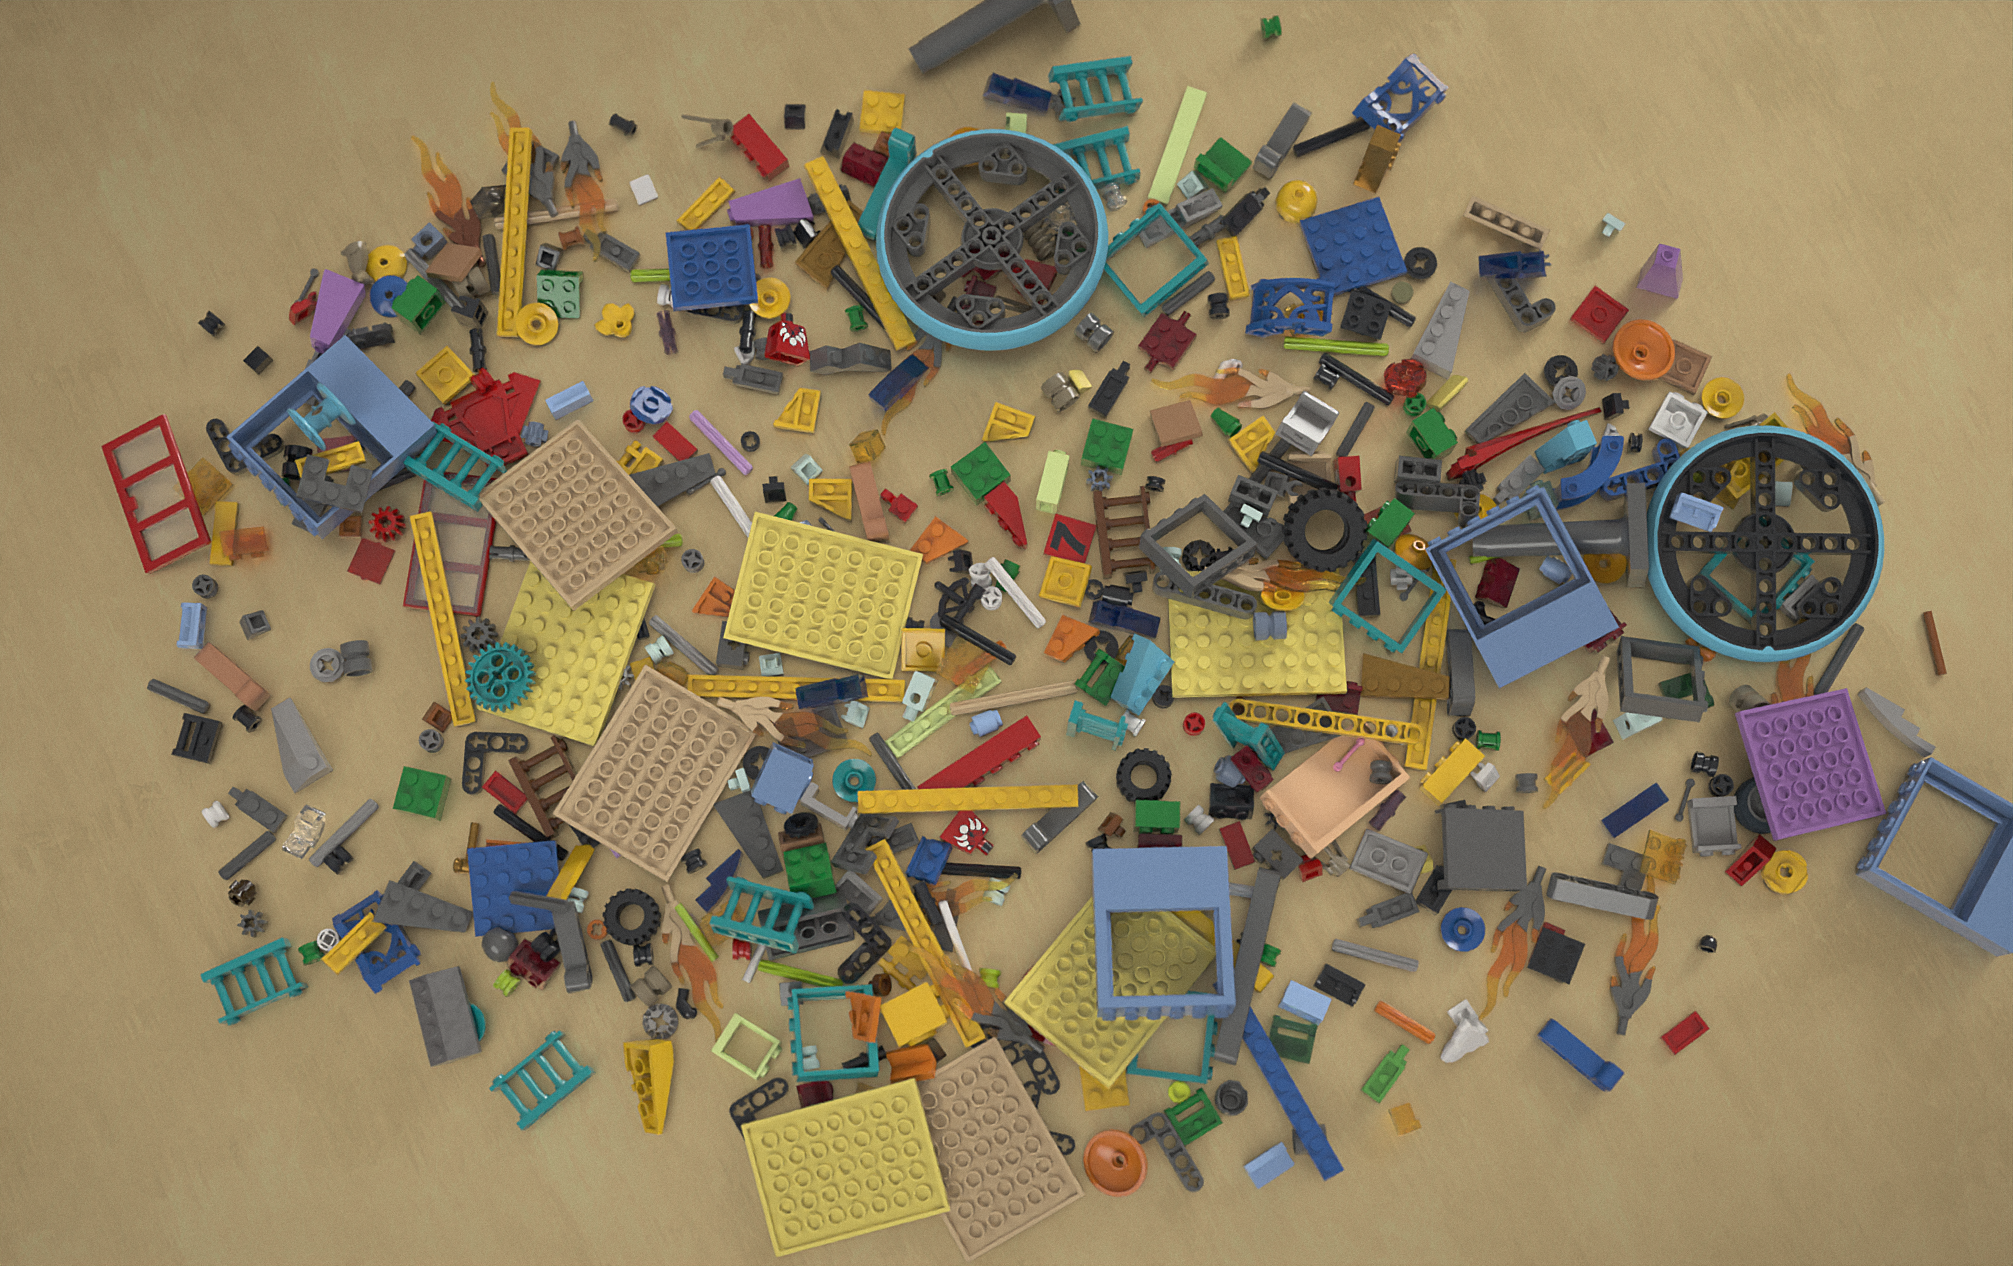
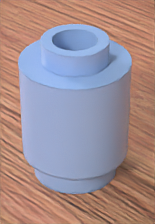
M1547 556L1539 568L1544 576L1559 585L1562 581L1567 583L1572 575L1569 566L1555 556L1553 558Z
M990 709L971 717L972 722L969 723L973 734H978L979 737L994 732L1003 725L997 709L993 711Z

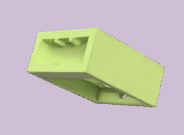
M1048 451L1036 499V510L1057 514L1069 467L1070 456L1066 455L1064 451Z
M735 1013L711 1051L752 1078L759 1080L760 1077L764 1078L768 1073L770 1060L772 1058L776 1059L780 1054L782 1042ZM741 1024L773 1043L756 1071H753L724 1052Z

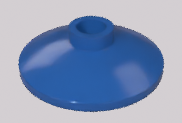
M391 275L377 280L370 291V302L374 310L385 317H398L391 307L393 306L394 299L398 295H402L406 290L407 282L400 277ZM388 292L393 293V297L390 299L386 298Z
M1460 907L1451 910L1445 915L1441 923V935L1450 948L1460 952H1467L1477 948L1482 943L1485 936V924L1476 911ZM1459 926L1465 928L1464 934L1458 932Z

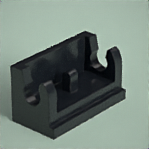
M839 109L835 110L820 153L841 158L854 123L853 113L847 111L846 115H843Z
M459 296L461 301L467 302L464 308L452 306L451 312L459 324L473 329L477 328V330L479 328L482 329L489 312L481 299L476 298L475 300L467 296Z
M1436 865L1415 900L1418 906L1433 915H1437L1452 891L1438 890V881L1444 880V866Z
M1326 963L1323 965L1313 987L1353 1007L1366 984Z

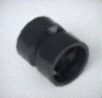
M286 445L283 456L286 462L282 464L281 476L287 477L290 480L300 481L301 477L295 460L307 457V454L313 455V449L301 445Z

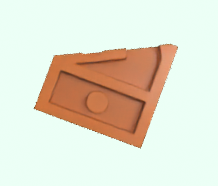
M935 516L910 551L923 554L922 561L929 564L938 557L945 556L951 553V551L967 545L969 540Z
M714 577L692 609V612L729 617L735 589Z
M1062 615L1044 654L1065 663L1075 652L1085 647V643L1094 635L1097 637L1100 634V630Z
M846 991V999H850L852 1010L849 1011V1017L852 1022L853 1038L866 1042H876L882 997Z

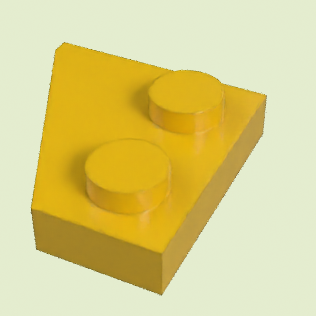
M799 388L794 394V398L785 406L779 418L774 421V428L814 433L821 391Z
M809 479V501L848 521H852V479Z

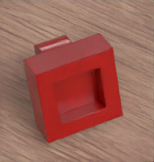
M1307 854L1301 856L1303 859L1302 865L1298 867L1302 882L1323 875L1322 864L1319 859L1312 861Z

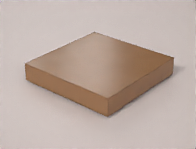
M446 243L425 273L430 278L462 282L483 253L478 247Z
M1673 339L1675 347L1673 365L1668 372L1658 379L1695 395L1712 356Z
M1191 400L1150 410V416L1161 447L1203 436Z

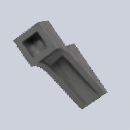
M857 343L843 349L825 345L809 351L810 372L822 375L841 371H891L890 350L868 344Z

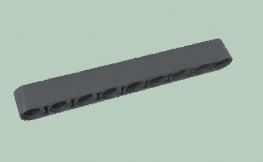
M1259 867L1234 970L1235 1007L1233 1013L1222 1020L1214 1054L1215 1061L1236 1066L1281 872Z

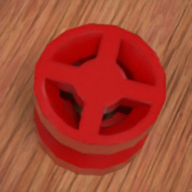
M483 367L477 375L469 377L470 382L480 394H484L488 387H493L496 384L489 372Z
M631 409L623 414L622 422L628 432L637 434L645 428V422L639 420Z
M1196 712L1188 714L1183 722V729L1190 736L1200 735L1205 727L1204 717Z
M733 938V960H739L740 958L751 960L752 942Z

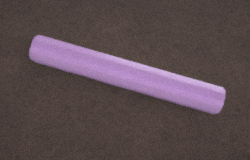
M698 410L693 411L689 415L690 420L744 475L752 471V465Z

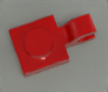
M315 291L309 293L308 299L306 298L301 302L297 301L290 307L289 321L293 325L311 316V312L316 310L317 301L313 300L317 295Z
M885 488L880 494V498L891 505L888 511L905 524L918 508L916 503L902 493L896 497Z

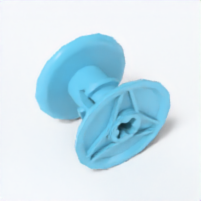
M319 382L317 389L324 398L317 406L313 405L311 411L304 417L293 409H287V413L302 432L316 446L325 451L326 445L318 435L326 427L330 428L332 426L331 423L339 416L351 425L356 424V422L339 399ZM319 409H322V411L318 415H313Z

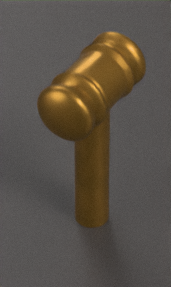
M471 822L467 849L476 847L479 823ZM467 851L465 859L457 857L454 860L453 871L455 873L469 874Z

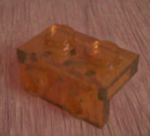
M264 526L219 532L223 558L229 557V561L240 560L242 555L250 554L251 558L264 557V553L269 551Z

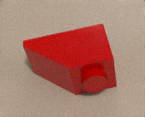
M1759 834L1745 847L1725 872L1743 886L1771 860L1777 848Z

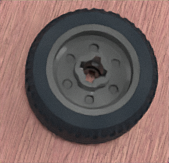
M1752 777L1743 782L1734 794L1737 799V805L1734 806V814L1739 823L1747 830L1758 834L1771 833L1755 778Z

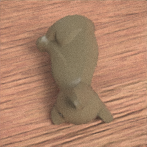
M356 241L346 246L341 251V255L347 257L349 268L353 273L352 280L364 284V286L369 283L373 285L375 283L374 279L366 272L368 262L367 243L365 241Z

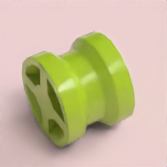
M979 968L981 976L980 980L977 981V986L999 989L997 981L1001 971Z
M506 969L496 979L493 987L501 989L503 995L509 997L517 989L521 979L513 977L511 971Z

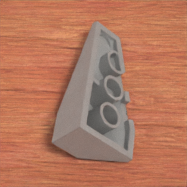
M291 698L271 708L283 773L294 793H297L329 774L333 769Z

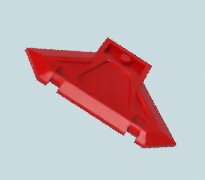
M516 372L508 374L510 381L502 384L500 379L496 380V384L493 387H488L484 394H480L475 390L451 401L452 408L444 411L442 406L435 409L431 421L438 425L441 423L445 424L452 430L451 433L489 456H498L504 461V466L529 455L520 437V433L541 380ZM514 388L515 391L507 395L506 392ZM454 416L457 417V419H455V420L449 422V419H450V418H452V417H454ZM445 438L442 440L443 442L454 444Z

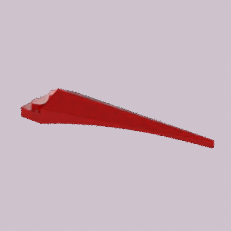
M1597 407L1466 447L1465 455L1457 458V462L1452 464L1451 468L1446 472L1447 479L1451 481L1461 478L1463 473L1474 469L1477 470L1503 453L1537 436L1572 421L1601 413V408Z

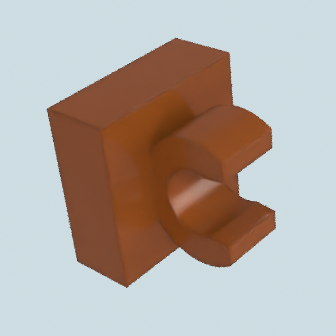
M881 131L873 151L889 158L888 141L890 135Z
M1110 812L1097 830L1109 837L1114 834L1122 838L1126 830L1120 824L1124 819L1118 814Z

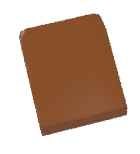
M433 702L422 720L443 733L451 722L452 715L450 711Z

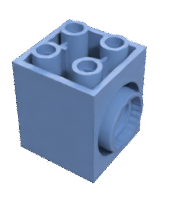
M772 742L751 789V796L754 797V801L764 806L767 803L775 807L774 810L786 815L789 812L792 814L798 800H801L813 776L812 769L814 767L813 759Z

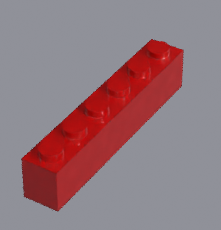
M1026 715L918 785L917 788H968L971 785L976 787L985 781L984 777L992 773V775L1000 772L1003 769L1002 765L1010 761V763H1013L1021 758L1020 753L1026 749L1032 751L1038 747L1041 735Z

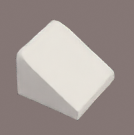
M649 175L630 182L639 205L658 198Z

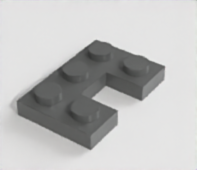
M307 454L296 497L363 513L373 470L351 465L347 483L344 486L324 481L329 459Z
M833 702L812 709L820 730L799 737L792 718L774 725L785 737L782 743L778 741L779 745L808 758L849 743Z
M882 813L860 814L853 828L831 860V864L836 868L866 875L877 856L874 852L864 850L872 836L889 839L899 820L895 816Z

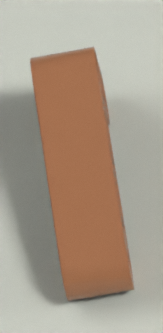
M870 461L849 466L867 540L877 543L890 540Z
M209 641L195 655L194 659L229 688L241 702L254 711H257L271 696L270 693Z

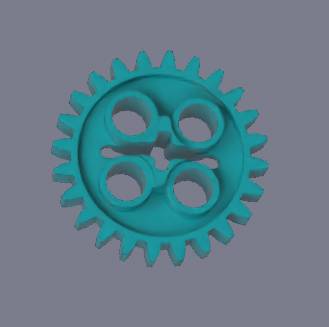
M496 642L495 648L488 644V651L480 649V657L473 655L476 662L468 663L472 670L465 671V673L470 675V678L465 679V682L471 685L466 690L473 692L470 698L476 700L477 705H483L485 710L488 711L491 707V711L496 713L499 708L501 712L505 713L506 706L510 710H514V703L521 706V698L528 700L525 693L533 692L529 685L536 684L531 679L536 673L530 670L535 665L529 662L531 657L524 655L525 651L523 649L518 650V646L515 644L511 648L507 642L504 643L503 647L499 642ZM503 658L502 665L496 667V662ZM519 671L518 678L512 680L513 673ZM489 675L488 682L482 684L483 677ZM505 688V693L498 697L499 690Z

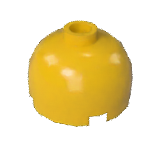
M1292 180L1284 184L1278 191L1275 201L1278 214L1280 213L1287 222L1295 224L1300 223V220L1313 216L1318 203L1317 193L1313 186L1302 180Z

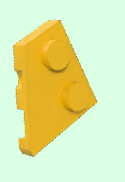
M995 402L982 441L990 442L1029 437L1036 416Z
M1261 416L1228 440L1251 474L1256 470L1258 465L1257 459L1262 451L1265 452L1267 450V446L1271 442L1275 431L1265 417Z

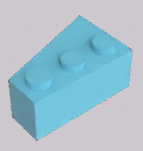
M1575 420L1568 423L1564 430L1534 452L1539 464L1545 468L1543 473L1547 474L1584 460L1597 442L1588 421L1580 422Z
M1134 633L1132 638L1134 644L1131 652L1126 654L1125 659L1127 663L1124 671L1119 673L1111 698L1123 708L1140 715L1174 664V661L1152 641Z

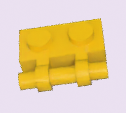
M634 440L630 446L628 445L625 448V453L616 462L628 475L660 467L664 460L647 447L639 453L637 450L641 444ZM632 457L636 460L631 467L627 468L626 465Z
M902 935L887 951L893 957L891 962L889 963L884 958L878 962V965L884 969L883 972L885 974H890L899 982V986L905 987L909 991L917 986L911 981L914 975L922 981L928 973L915 946ZM898 963H901L909 970L906 975L895 968Z

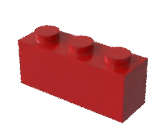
M747 114L733 125V132L730 136L731 141L736 147L740 146L744 150L742 153L749 162L753 161L757 166L755 169L762 178L766 177L771 181L789 168L788 159L750 114Z

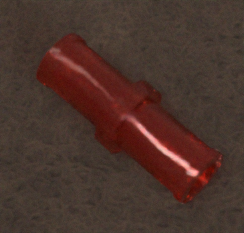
M764 224L758 226L759 243L757 248L760 251L761 268H765L766 260L767 268L774 266L772 256L774 243L771 237L772 227L766 224V229Z

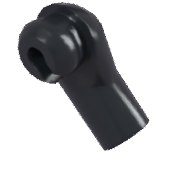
M1482 601L1474 603L1484 625L1495 620V618L1487 616L1484 608L1485 604Z
M679 988L676 1009L684 1019H694L697 1016V1010L692 1008L687 1002L689 989Z

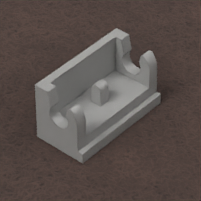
M1812 574L1785 599L1779 608L1794 624L1800 619L1795 613L1796 604L1819 582ZM1807 603L1803 606L1805 613L1811 608Z
M847 871L836 883V890H844L846 899L850 903H857L868 915L883 901V898L853 871Z

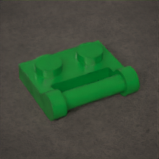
M1098 648L1095 653L1096 657L1080 680L1077 679L1074 684L1106 706L1111 700L1119 673L1124 671L1125 666ZM1103 660L1108 662L1092 687H1089L1087 683Z
M1202 1087L1196 1090V1094L1171 1109L1168 1107L1164 1110L1165 1115L1184 1146L1223 1123ZM1203 1102L1204 1107L1178 1122L1175 1116L1196 1103Z

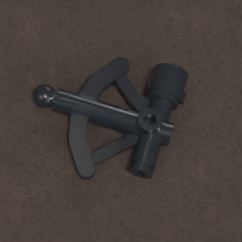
M966 577L953 582L949 587L940 581L935 582L934 587L943 594L939 601L938 616L942 618L946 613L958 611L953 618L961 622L968 612H973L975 608L973 604L976 600L983 597L986 590L975 583L968 594L966 585L969 583V579ZM960 587H962L964 598L955 592ZM949 599L959 605L946 608Z

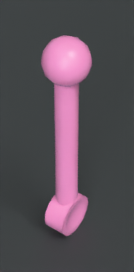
M1358 738L1356 744L1340 762H1336L1333 765V769L1337 772L1340 771L1343 767L1342 765L1359 746L1364 745L1365 740Z

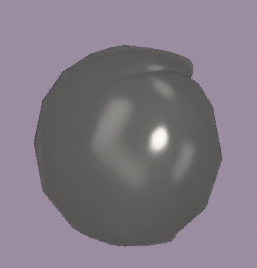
M496 927L485 934L481 947L489 959L500 963L508 961L509 956L518 947V940L511 931H505L500 927Z
M1228 1080L1222 1083L1216 1090L1215 1104L1223 1114L1236 1116L1243 1112L1248 1105V1092L1243 1088L1241 1082Z

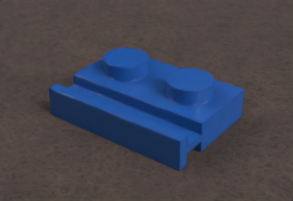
M922 836L905 872L906 876L909 878L913 877L919 881L925 880L926 883L936 885L953 849L952 845L935 839H926V837Z

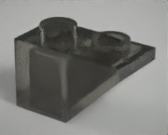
M506 185L481 187L471 199L470 203L479 219L493 218L504 213Z

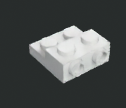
M1669 392L1660 405L1648 430L1665 439L1672 440L1676 445L1687 450L1707 411L1703 410L1700 404L1690 403L1685 400L1681 394Z

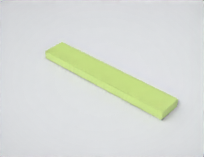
M1187 86L1148 200L1155 199L1161 205L1168 206L1207 92Z
M988 664L915 718L914 722L911 721L885 740L886 745L895 757L899 759L957 716L951 714L950 703L983 697L1002 682Z

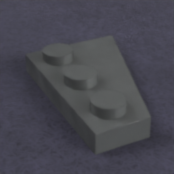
M1232 501L1225 508L1224 512L1257 543L1255 551L1267 560L1284 541V534L1282 533V526L1284 525L1276 522V519L1262 516L1259 522L1252 520L1249 527L1246 528L1240 525L1245 516L1240 513L1243 505Z

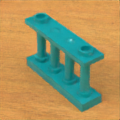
M1131 56L1052 66L1048 74L1049 82H1057L1060 85L1065 108L1059 116V121L1067 120V122H1074L1079 118L1136 112L1143 100L1142 98L1133 99L1126 73L1133 64ZM1115 74L1118 76L1124 100L1113 102L1107 75ZM1096 77L1099 79L1105 103L1093 104L1087 81L1088 78ZM1069 80L1079 81L1085 106L1074 107L1068 86Z
M1128 126L1052 144L1069 156H1077L1079 166L1088 175L1096 190L1123 183L1130 185L1140 179V168L1132 170L1125 146L1130 136ZM1112 145L1117 146L1124 170L1122 173L1113 175L1105 152V148ZM1091 150L1097 151L1104 176L1093 180L1091 179L1085 153ZM1058 189V194L1064 192L1063 189Z
M433 422L437 433L420 457H416L414 460L407 456L403 463L412 473L478 512L483 506L479 500V493L496 470L503 474L507 472L503 464L504 461L496 455L489 456L451 433L452 430L445 424L441 423L438 425ZM443 438L454 443L437 468L431 470L426 467V462ZM462 448L469 452L471 456L456 477L449 481L444 478L445 475L443 473ZM478 459L487 463L489 466L472 490L465 491L462 489L461 483Z
M1074 701L1066 735L1075 737L1076 732L1080 733L1082 731L1113 741L1112 750L1116 751L1117 745L1122 747L1128 724L1124 723L1125 716H1121L1120 722L1117 723L1086 713V710L1082 709L1083 703Z
M1223 702L1221 707H1217L1214 711L1212 721L1231 748L1234 749L1238 742L1245 746L1247 745L1258 753L1267 768L1272 771L1275 770L1285 752L1269 726L1261 722L1258 727L1253 728L1237 719L1226 702Z
M728 876L727 883L733 891L723 916L717 917L712 915L709 924L713 932L797 953L799 944L796 936H794V931L803 908L813 910L814 905L811 897L804 892H789L749 882L742 877L733 878ZM741 893L753 895L744 921H733L731 918ZM761 899L774 900L765 925L762 927L753 926L752 922ZM782 903L794 905L786 930L782 933L774 931L773 926Z
M282 937L200 974L204 983H211L215 986L226 1016L218 1019L219 1023L227 1024L228 1026L240 1022V1018L287 996L293 998L303 993L302 990L308 986L303 982L296 983L285 956L286 949L292 947L289 939ZM270 956L277 958L288 988L277 993L264 964L266 962L265 959ZM250 965L256 967L268 996L257 1002L254 1000L244 975L245 968ZM230 974L236 977L247 1005L237 1011H234L223 983L224 977Z
M554 1030L545 1037L546 1042L507 1074H500L492 1080L493 1085L489 1088L490 1091L496 1092L500 1089L520 1114L519 1118L521 1120L516 1124L521 1130H527L596 1073L591 1066H580L560 1041L566 1035L563 1031L559 1030L556 1032ZM552 1046L573 1071V1077L568 1081L562 1080L542 1055ZM534 1060H536L555 1085L556 1091L550 1096L543 1093L525 1070ZM517 1074L538 1100V1106L532 1111L530 1108L527 1109L507 1084Z

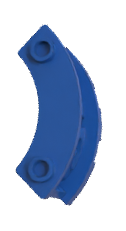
M1413 53L1406 57L1387 78L1390 82H1386L1381 87L1378 86L1373 92L1364 97L1352 114L1357 119L1362 117L1374 130L1377 125L1391 130L1389 126L1394 125L1396 127L1394 132L1401 134L1398 141L1400 142L1405 137L1404 134L1435 103L1440 104L1447 96L1445 92L1449 87L1444 85L1419 61L1420 58ZM1412 67L1419 71L1423 77L1418 80ZM1426 80L1437 89L1431 96L1425 95V91L1430 88L1429 86L1419 89V85ZM1400 82H1404L1405 87L1408 86L1409 83L1410 86L1405 89H1400L1398 84ZM1391 91L1396 95H1405L1412 91L1411 112L1403 114L1389 113L1392 102L1388 93ZM1384 101L1387 104L1385 111H1383L1384 106H1380L1379 102ZM1420 102L1423 103V104H1425V105L1419 110V104H1420ZM1384 119L1388 120L1387 125L1383 122ZM1400 121H1407V122L1402 125Z
M1324 277L1316 279H1260L1259 282L1251 285V290H1253L1250 324L1246 325L1245 333L1265 338L1271 335L1284 334V330L1295 329L1294 333L1308 334L1319 337L1332 332L1331 315L1336 283L1329 282V279ZM1315 291L1325 293L1324 304H1313L1321 300L1320 296H1313ZM1291 292L1304 305L1294 309L1289 318H1285L1283 312L1275 307V305L1282 297ZM1318 310H1323L1322 321H1320ZM1271 312H1275L1278 314L1276 319H1272L1274 314ZM1303 312L1305 318L1299 319L1298 315Z
M1603 436L1601 443L1591 450L1587 469L1578 475L1562 478L1557 488L1551 489V501L1556 511L1578 506L1580 503L1591 498L1602 484L1608 480L1620 461L1624 444L1623 436Z
M378 890L341 915L339 913L332 918L333 926L342 939L365 917L363 909L374 902L379 906L383 895ZM370 909L369 912H371L372 914H374V910H373V909ZM359 913L361 920L345 922ZM383 923L387 927L384 931L392 934L391 944L386 956L378 951L366 953L364 950L355 960L363 979L375 994L383 989L382 985L396 975L413 964L416 966L421 964L418 957L421 953L417 946L411 943L402 925L392 926ZM402 952H406V954L400 958V954ZM375 957H380L383 960L381 962L377 959V963H372Z

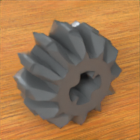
M477 617L476 623L470 619L468 623L471 626L462 627L467 632L461 634V638L465 639L463 645L469 647V651L472 653L476 649L479 654H481L480 649L485 648L488 651V644H496V641L492 638L499 636L494 631L496 625L490 624V620L487 618L482 622V619ZM481 631L484 635H481L480 639L478 640L476 636H478L479 632Z

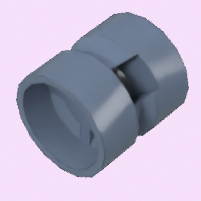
M1273 611L1270 616L1267 612H1255L1253 614L1255 641L1267 640L1269 636L1274 640L1286 639L1287 621L1285 611Z

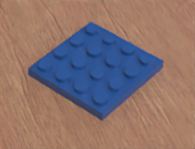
M1380 197L1300 220L1299 224L1318 276L1329 279V282L1336 283L1333 296L1407 273Z
M750 224L666 232L674 311L758 303Z
M557 840L467 849L475 937L485 936L488 931L496 927H500L505 931H511L512 933L551 930L555 928L551 910L511 904L509 896L512 891L542 896L548 894L560 873Z

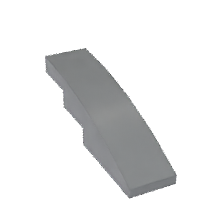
M1212 188L1178 203L1175 208L1167 212L1180 228L1184 230L1219 210L1223 205ZM1160 216L1142 231L1139 236L1147 248L1176 233Z
M1867 687L1859 691L1858 696L1869 711L1896 738L1923 757L1933 753L1936 747L1916 736L1920 728L1901 717L1905 709Z

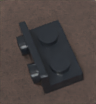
M1210 783L1208 815L1218 819H1252L1254 789L1251 785L1230 787L1226 784Z

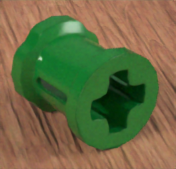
M862 305L851 306L845 310V314L850 320L851 332H858L868 328V323L865 322L862 313L864 310Z
M941 469L929 475L935 484L937 496L948 494L954 490L947 477V469Z
M1482 730L1477 731V749L1483 747L1494 748L1495 751H1499L1500 732L1484 733Z

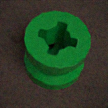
M1278 15L1273 16L1271 19L1261 18V31L1264 39L1269 38L1271 35L1281 36L1282 30Z
M1410 393L1403 404L1404 412L1410 417L1419 416L1426 407V399L1421 393Z
M317 941L309 942L298 948L299 953L303 955L304 959L302 962L305 966L316 963L325 956L320 951Z
M1265 943L1261 963L1275 967L1277 964L1276 957L1280 955L1281 950Z

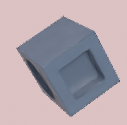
M430 222L411 239L415 245L413 249L421 257L425 255L429 260L448 243L445 237ZM433 240L430 245L424 246L425 241Z

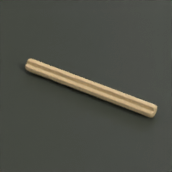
M612 198L556 207L558 215L553 218L547 209L527 212V225L617 211L618 202L617 199ZM504 216L494 218L496 229H503Z
M1072 680L950 703V712L955 716L1073 694L1077 692V686L1074 684L1075 681Z

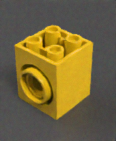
M925 982L880 1005V1009L900 1048L908 1044L910 1047L915 1046L938 1033L937 1029L948 1024L946 1019L950 1018L944 1004L939 1006L936 999L940 998L934 984L929 986L928 982Z

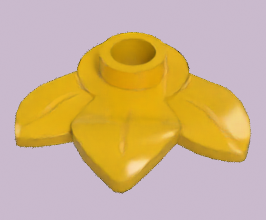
M613 303L605 304L602 309L604 319L595 323V328L603 335L614 334L621 338L627 337L632 331L633 307L629 303L621 308Z

